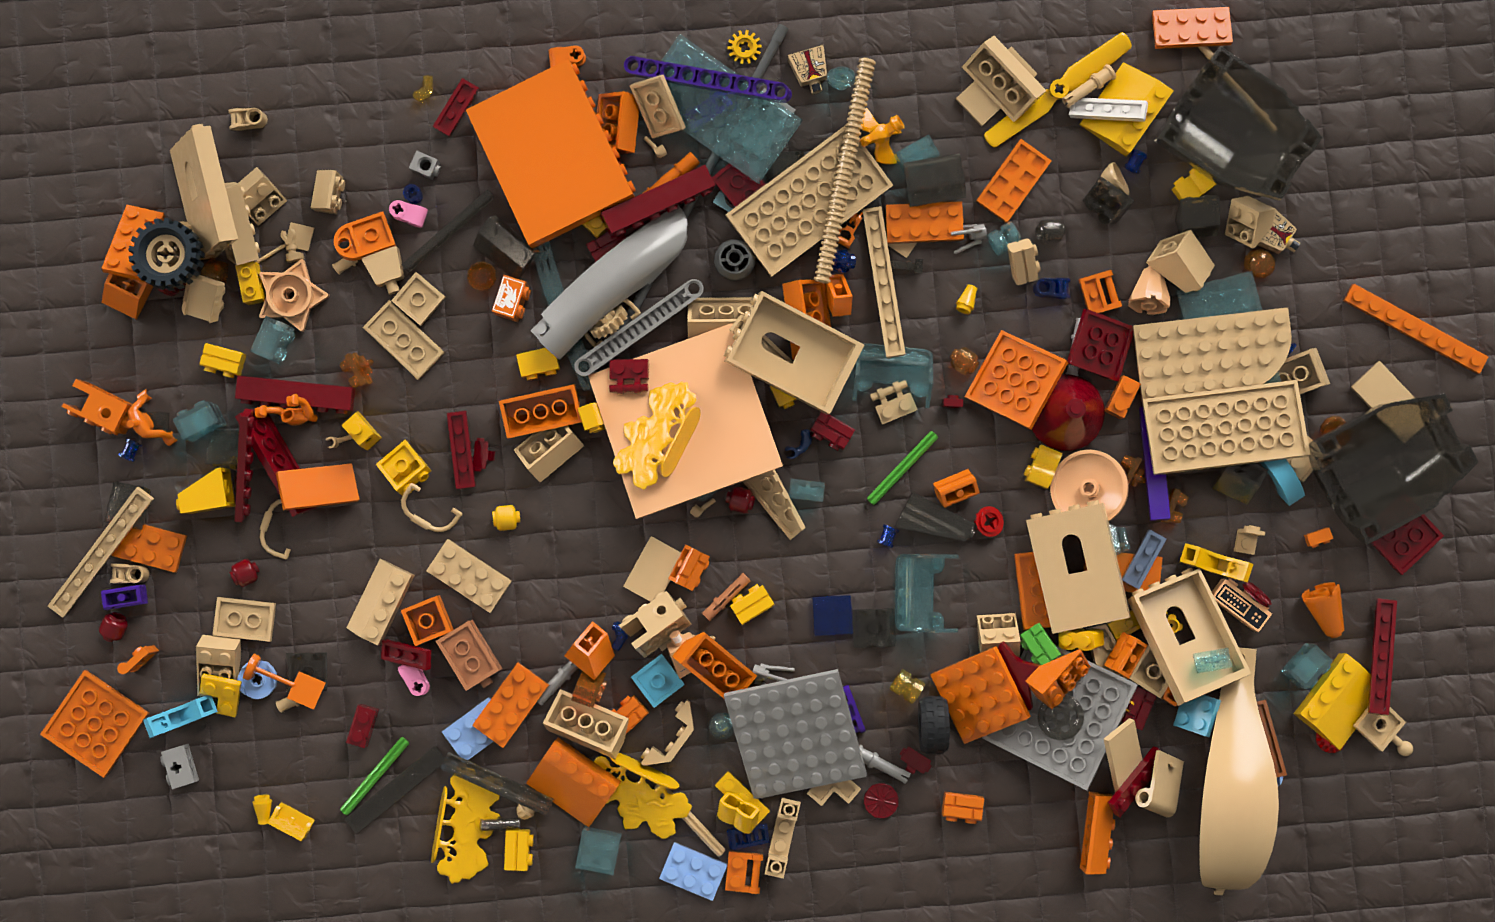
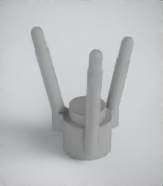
M963 225V228L968 230L951 232L952 236L968 234L970 240H974L955 250L954 254L960 253L974 245L982 244L981 240L987 238L985 225Z
M761 663L760 666L755 664L752 672L757 675L755 684L765 685L766 683L762 681L766 682L767 678L777 681L788 680L769 674V670L794 672L795 669L769 666Z

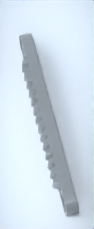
M697 279L687 281L575 362L576 373L581 376L590 375L686 307L703 293L702 283ZM695 283L699 286L697 294L689 292L688 287L690 284ZM586 361L589 363L590 368L587 372L579 370L578 365L580 362Z

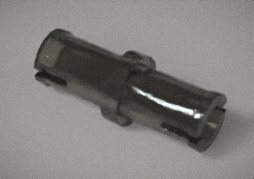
M519 817L480 819L481 832L520 830Z

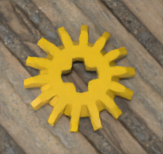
M740 30L738 31V37L735 34L732 35L735 39L734 41L730 39L728 41L732 44V46L727 47L728 50H733L729 55H736L735 62L740 58V64H743L744 59H747L748 64H750L749 58L756 60L757 58L754 54L760 55L761 52L757 51V48H761L762 45L756 44L760 40L759 38L753 39L755 33L749 36V30H746L745 35H742ZM745 42L748 43L750 50L741 52L739 45H743Z

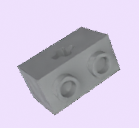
M189 744L161 752V763L163 767H166L167 771L166 780L172 789L199 781ZM180 764H181V767H182V768H180V769H176V768H175L176 765H180Z

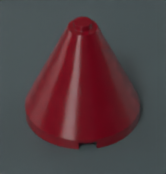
M1061 375L1032 428L1033 434L1047 447L1059 451H1072L1088 445L1099 434L1104 422L1105 409L1101 395L1087 380L1074 375Z

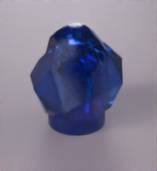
M846 249L839 250L834 254L836 258L833 259V270L845 273L849 269L855 268L856 257L854 254H849Z

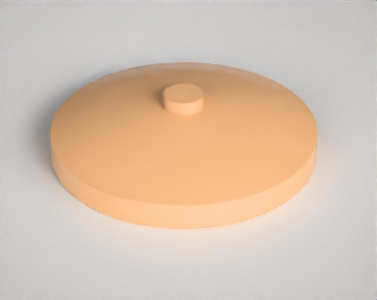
M1097 450L1077 451L1059 463L1050 485L1051 498L1055 508L1061 509V512L1068 511L1069 506L1079 504L1080 508L1088 506L1087 502L1098 500L1099 504L1104 503L1109 522L1121 512L1128 497L1127 476L1122 466L1110 455Z

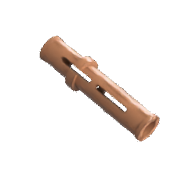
M742 573L718 598L715 597L713 599L714 602L702 614L711 621L721 610L726 608L725 606L751 580Z

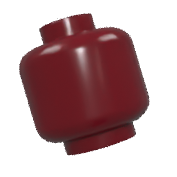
M734 487L732 492L728 491L726 503H729L731 511L745 514L753 508L755 496L750 489Z
M243 559L231 566L229 574L236 586L245 587L257 581V573L260 571L255 561L251 563L248 559Z
M112 612L104 616L99 627V632L104 640L113 642L123 638L128 627V622L125 620L124 615Z

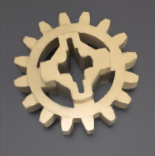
M617 305L589 331L594 338L598 339L602 336L605 338L608 334L612 335L624 324L623 321L627 319L628 313L622 305Z

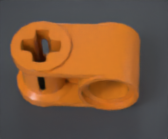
M580 46L554 47L548 50L550 68L567 59L572 64L576 63L577 67L582 66L586 61V55ZM575 53H579L578 59H574Z

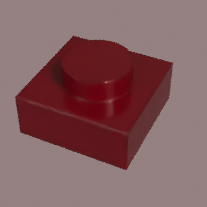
M947 395V398L942 399V407L962 408L963 399H959L958 395Z

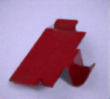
M477 438L474 446L473 466L474 471L481 472V469H486L487 460L494 461L495 451H488V442L484 441V438Z
M911 747L903 748L900 752L902 756L900 759L907 763L906 771L914 774L918 770L924 774L925 771L928 772L930 770L931 760Z

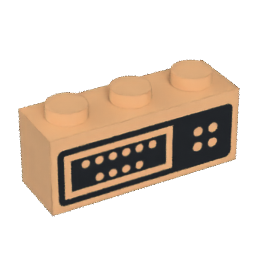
M1221 579L1212 591L1217 604L1252 631L1259 632L1272 615L1268 611L1269 608L1254 601L1253 597L1246 590L1242 592L1238 589V584L1232 579Z

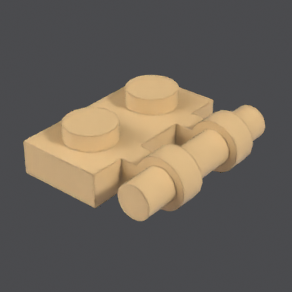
M906 380L899 383L896 381L892 383V386L884 389L879 388L876 390L877 392L870 394L872 401L878 399L881 401V404L875 406L882 425L918 410L911 392L904 395L902 393V389L908 387ZM896 393L897 398L887 401V395Z

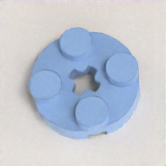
M260 661L259 668L277 675L274 667L269 662ZM246 663L241 668L237 681H242L240 691L253 699H261L270 695L277 687V680L258 672L255 674L262 677L260 685L257 682H253L255 675L251 680L243 679V674L248 664Z

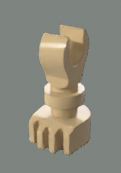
M289 229L290 237L287 238L286 231L282 230L281 238L287 245L285 247L286 251L289 252L285 254L287 263L297 262L300 259L304 260V254L296 252V249H298L297 245H295L296 232L293 229Z

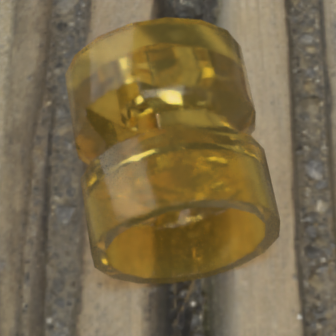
M901 669L889 690L897 695L902 694L903 699L913 704L922 692L925 683L918 678L912 679V674Z

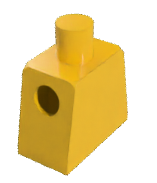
M359 411L342 424V427L355 442L367 451L382 439Z

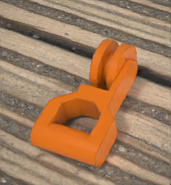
M862 212L853 215L849 221L850 224L854 222V229L847 225L839 230L840 233L843 230L849 231L851 234L850 240L838 236L839 242L837 243L848 249L850 248L855 239L854 232L863 218L861 217Z

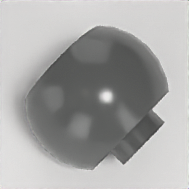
M739 239L723 242L717 248L714 255V264L717 272L728 280L737 281L746 278L751 274L755 266L756 257L744 241ZM731 249L730 251H728L726 258H722L723 254L727 250ZM738 249H741L742 251H744V252L746 253V255H743L742 252H741L740 250H738ZM732 254H737L740 257V261L732 263L729 257ZM743 260L748 261L745 268L738 271V268L743 264ZM727 263L729 267L735 268V272L727 270L723 265Z

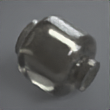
M1057 218L1041 220L1035 228L1036 238L1043 244L1058 243L1065 234V226Z

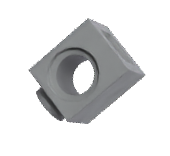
M416 151L409 169L433 180L434 176L437 177L439 175L441 166H439L440 162L437 159ZM425 162H430V169L422 170V165Z

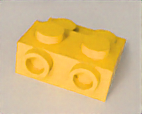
M406 440L401 442L376 464L394 489L402 496L411 483L416 485L419 481L424 482L428 479L431 469Z

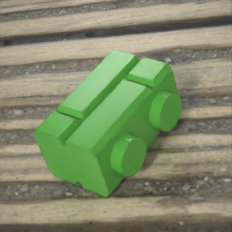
M1037 623L1020 635L1022 638L1020 644L1025 651L1030 650L1033 655L1031 657L1033 663L1043 665L1062 657V654L1040 623Z

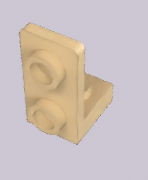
M1250 525L1244 526V529H1238L1234 552L1254 555L1257 537L1265 536V532L1260 531L1261 527Z

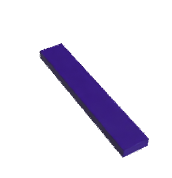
M1140 407L1139 417L1150 521L1170 520L1166 474L1154 475L1144 411L1143 407Z

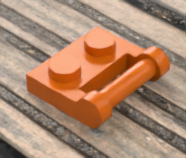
M1112 270L1079 279L1087 309L1096 313H1102L1122 307L1111 277L1113 276ZM1100 279L1105 280L1111 304L1107 305Z
M155 645L144 646L143 648L141 646L132 653L133 657L127 663L123 662L118 665V672L120 674H127L128 672L138 671L159 650Z
M729 851L725 890L760 894V887L758 886L763 854ZM748 859L753 860L751 886L745 885Z

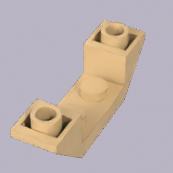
M686 700L685 703L681 701L675 709L677 712L675 717L687 725L679 729L676 734L678 736L677 740L674 743L671 741L665 748L666 755L654 746L651 749L646 748L641 755L643 759L641 761L642 765L671 762L694 731L689 700Z
M786 798L781 799L765 868L766 875L784 879L792 835L801 804L799 801Z

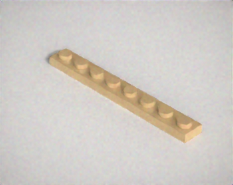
M882 207L862 209L886 358L906 356Z
M139 486L133 491L49 603L48 607L62 618L67 615L154 498Z

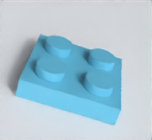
M660 654L631 676L654 708L685 685L663 654Z
M1203 695L1180 705L1173 725L1210 737L1221 700Z

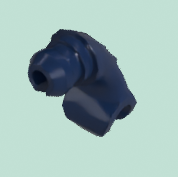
M808 429L801 430L802 438L798 447L787 446L785 448V451L792 450V454L786 456V458L794 459L803 452L805 453L813 440Z

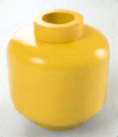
M513 505L497 506L495 511H492L493 525L499 531L514 530L517 527V523L520 522V511H516Z

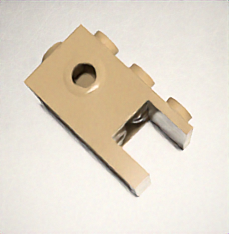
M665 591L664 593L657 594L649 604L639 607L638 612L625 617L619 626L630 637L643 627L646 629L647 632L631 643L635 650L645 658L670 640L669 636L673 631L679 630L682 632L691 623L682 611L687 607L683 600L679 598L675 601Z

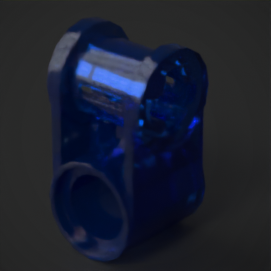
M1042 278L1033 285V292L1038 297L1070 299L1068 289L1071 279ZM1040 283H1044L1047 286L1046 292L1040 291Z

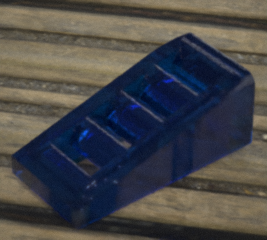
M767 823L758 824L752 830L754 841L751 840V834L745 833L746 842H744L743 832L736 828L727 829L729 848L736 850L770 843ZM758 829H761L762 839L760 840L758 836ZM735 834L738 836V843H736Z

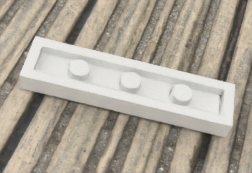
M1082 98L1070 107L1069 116L1070 118L1145 122L1148 102L1143 100Z

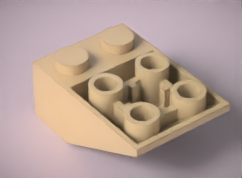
M202 635L196 646L197 696H206L199 694L203 673L237 680L241 661L240 638Z

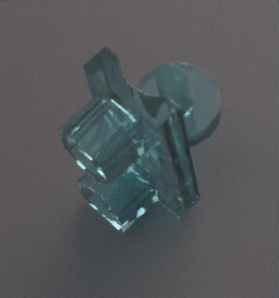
M791 479L789 497L823 502L825 483Z
M1228 648L1193 654L1197 674L1233 667Z

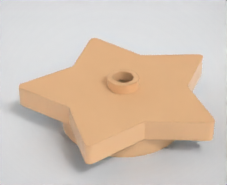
M300 259L282 273H259L266 291V298L259 317L262 319L285 318L303 332L310 310L330 297L328 293L310 281L307 266L303 259ZM293 292L294 297L290 299L289 294Z

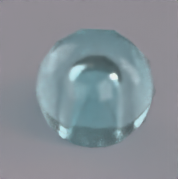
M717 713L709 721V730L715 738L727 739L733 734L734 730L728 713Z

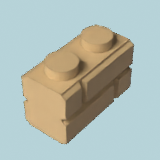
M1029 239L1009 243L1007 248L1012 278L1016 285L1038 280V272L1041 269L1039 262L1035 260V256L1038 255L1036 245H1032Z

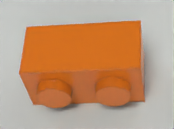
M1330 527L1304 535L1307 546H1312V548L1318 547L1322 542L1323 544L1329 543L1333 539Z

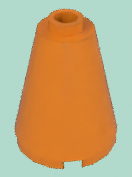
M1335 582L1314 586L1316 590L1311 592L1307 589L1302 593V600L1324 634L1331 638L1341 636L1344 631V620L1339 584L1337 586Z

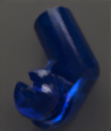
M618 621L612 625V630L615 631L616 635L612 648L620 651L628 638V634L619 626L621 623Z

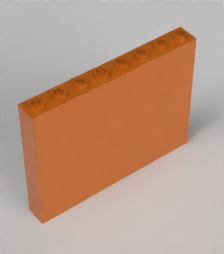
M569 59L466 109L523 235L532 249L600 216L601 212L635 197L633 192L636 189L632 181L628 182L625 176L628 172L624 164L620 165L617 160L620 155L616 147L612 148L609 143L612 141L608 130L604 131L601 126L604 124L603 119L593 109L596 105L592 97L588 98L585 92L588 88L584 80H579L578 74H580L576 63L572 64Z

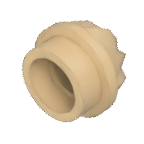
M528 799L521 801L516 808L517 815L521 819L533 817L536 807Z

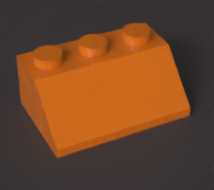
M625 91L599 94L597 114L599 113L603 119L604 124L601 125L603 130H608L612 141L609 142L611 147H616L619 154L635 153L639 107L634 95Z

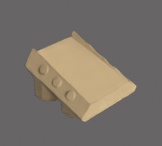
M193 275L191 279L194 282L190 285L186 283L182 304L183 315H190L209 321V324L218 321L219 314L224 308L222 297L225 293V283L202 275L198 277Z

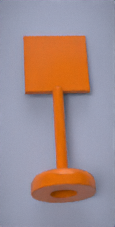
M253 654L247 664L243 679L251 680L256 672L291 686L292 688L287 696L288 699L311 709L315 708L326 682L300 671L294 682L259 668L261 658L259 655Z

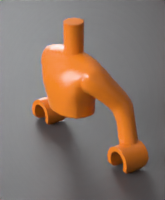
M147 389L137 395L138 400L127 411L129 419L127 426L133 428L143 438H163L165 444L171 446L178 441L173 437V431L168 433L164 430H153L154 424L150 416L139 411V408L152 399L146 393Z
M298 394L286 397L287 406L296 407L300 405L302 408L284 409L279 406L266 407V405L255 408L256 418H265L267 413L277 414L281 416L284 423L292 426L301 425L307 421L316 422L318 419L305 398L298 397Z

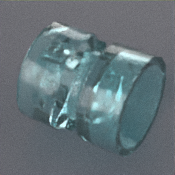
M1011 221L1001 226L1000 231L994 230L987 234L988 242L998 256L1008 251L1007 245L1009 243L1022 240L1017 228Z

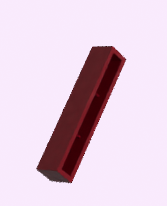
M703 165L601 212L600 217L610 237L613 235L619 237L626 233V229L631 227L633 229L639 228L644 225V221L648 219L654 221L660 218V214L665 211L671 213L678 209V205L683 203L688 205L694 202L695 198L700 195L702 197L713 193L712 190L715 187V183L706 165Z
M237 376L235 399L241 400V404L252 405V401L260 402V406L266 405L271 407V403L279 404V407L290 408L287 406L286 397L298 394V397L305 398L311 407L317 408L318 412H328V409L336 410L337 414H347V411L353 412L356 389L344 386Z

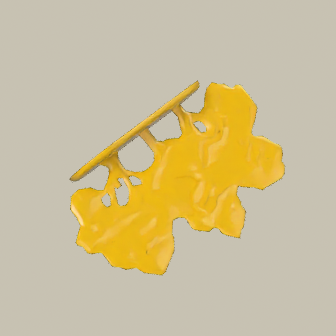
M670 382L662 387L650 390L649 406L653 412L652 417L642 416L636 422L631 421L624 424V436L631 441V445L619 451L613 460V465L616 467L618 474H626L632 471L633 484L643 490L647 486L657 483L658 475L656 470L658 465L661 464V474L663 477L671 475L698 425L701 415L699 407L691 408L685 416V409L693 406L696 401L695 394L688 390L687 382H680L677 385ZM675 408H678V410L680 411L678 415L681 417L680 419L677 418L674 414ZM680 423L681 426L674 439L671 438L669 435L671 427ZM671 443L664 457V455L661 452L665 447H667L668 444ZM655 458L658 459V461L654 463L652 462V459Z
M618 753L616 759L610 757L620 767H611L610 762L603 756L595 759L594 762L603 769H611L610 774L621 772L617 777L621 782L607 803L613 800L619 801L620 805L617 810L620 816L624 818L623 825L625 829H636L642 822L647 821L651 832L662 839H666L676 833L673 819L687 817L692 805L688 803L684 793H667L666 788L671 790L679 788V783L675 779L648 765L644 766L641 762L622 753ZM626 770L641 776L640 781L635 783L628 780L625 773ZM645 780H650L660 786L655 790L651 789ZM662 793L665 795L664 799L660 798Z
M460 768L459 773L454 774L450 778V784L455 790V795L451 799H447V787L444 786L431 856V863L436 860L438 848L443 849L445 858L438 863L437 871L440 875L448 876L451 884L459 883L462 878L471 879L477 872L482 871L488 866L486 853L478 846L477 841L480 838L487 839L492 835L493 830H499L504 826L500 815L490 810V806L499 800L502 784L497 782L494 776L485 778L480 783L474 770ZM461 797L462 801H456V799ZM446 804L455 808V813L450 820H443ZM442 825L452 826L454 829V835L448 842L440 840ZM451 841H456L454 845L450 844ZM448 846L456 850V856L449 853L450 849L447 848Z

